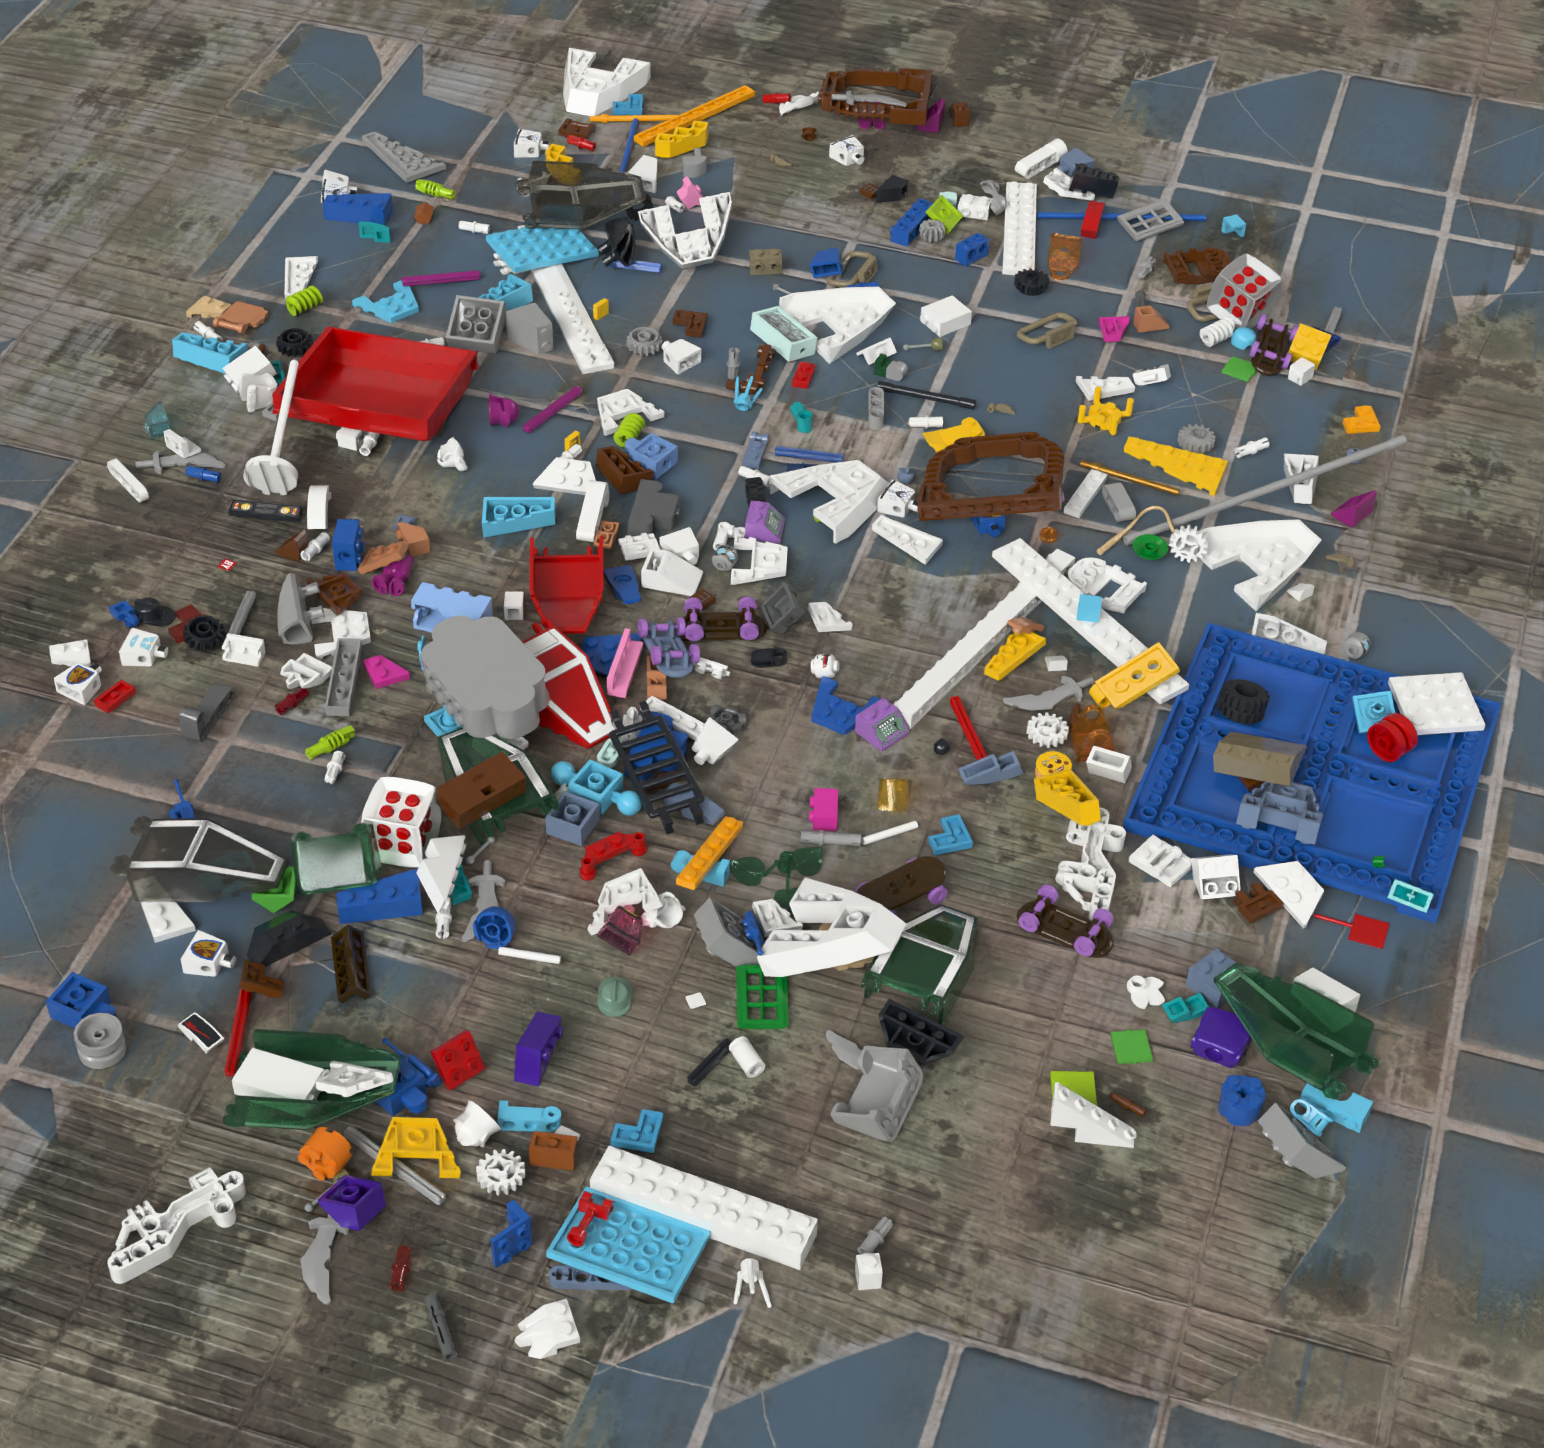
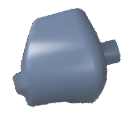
M909 467L898 469V479L904 484H910L915 478V474L909 471Z

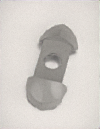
M989 179L982 181L980 186L985 193L992 195L993 199L991 200L990 208L997 216L1004 211L1006 199L999 194L998 183Z

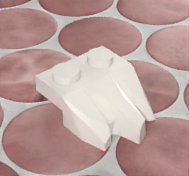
M303 653L296 661L290 659L281 668L280 675L287 678L285 682L288 689L298 686L309 688L323 684L331 676L332 667Z
M567 1299L549 1303L538 1308L518 1324L519 1329L524 1332L515 1338V1343L519 1347L531 1346L528 1356L538 1359L556 1355L559 1348L580 1343V1337Z

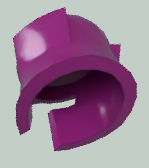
M489 393L490 426L500 424L509 427V424L513 423L518 417V405L512 399L494 396Z

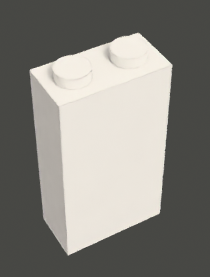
M252 1048L232 1079L234 1094L306 1116L310 1108L315 1106L319 1093L323 1092L317 1090L315 1081L322 1075L324 1069Z

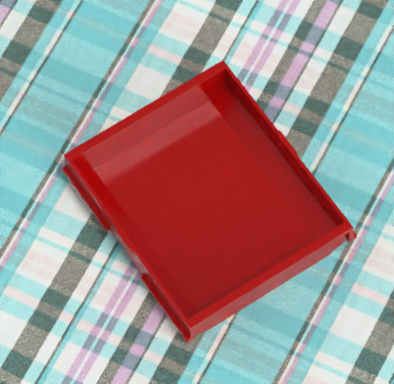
M327 326L298 362L299 365L288 417L408 439L430 441L467 390L474 370L479 368L477 351ZM287 377L272 394L273 414L280 413Z

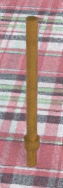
M1081 460L1079 464L1080 467L1097 470L1116 478L1176 496L1180 492V489L1102 466L1100 463H1090Z

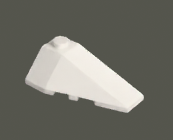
M1260 613L1255 615L1252 635L1321 654L1325 653L1327 641L1275 616Z

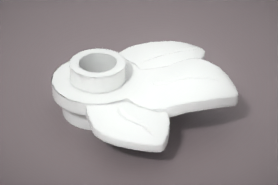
M1136 975L1128 980L1127 990L1131 993V1001L1137 1007L1145 1009L1148 1004L1158 1006L1165 1002L1163 995L1158 990L1164 984L1160 979L1155 977L1143 978Z

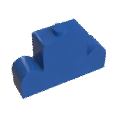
M650 711L653 717L662 716L685 759L687 755V734L673 731V720L669 715ZM658 724L641 729L637 738L660 731L661 729ZM664 737L632 747L628 756L667 744V741ZM668 751L631 764L636 769L674 757L672 751ZM675 764L659 770L671 772L677 770L679 764ZM624 767V776L629 777ZM653 772L640 775L638 778L639 780H648L652 777Z

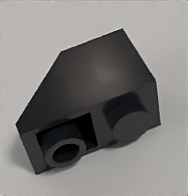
M892 175L877 188V202L901 200L908 193V180Z

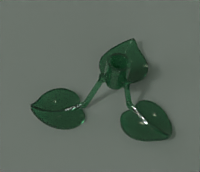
M807 847L793 852L784 851L780 854L779 860H775L774 864L765 872V866L758 858L743 857L737 860H730V869L737 881L746 886L759 885L761 877H766L777 866L780 873L786 874V890H778L773 900L781 908L787 910L790 916H794L789 903L798 887L790 889V874L793 870H798L804 876L817 874L822 866V847Z

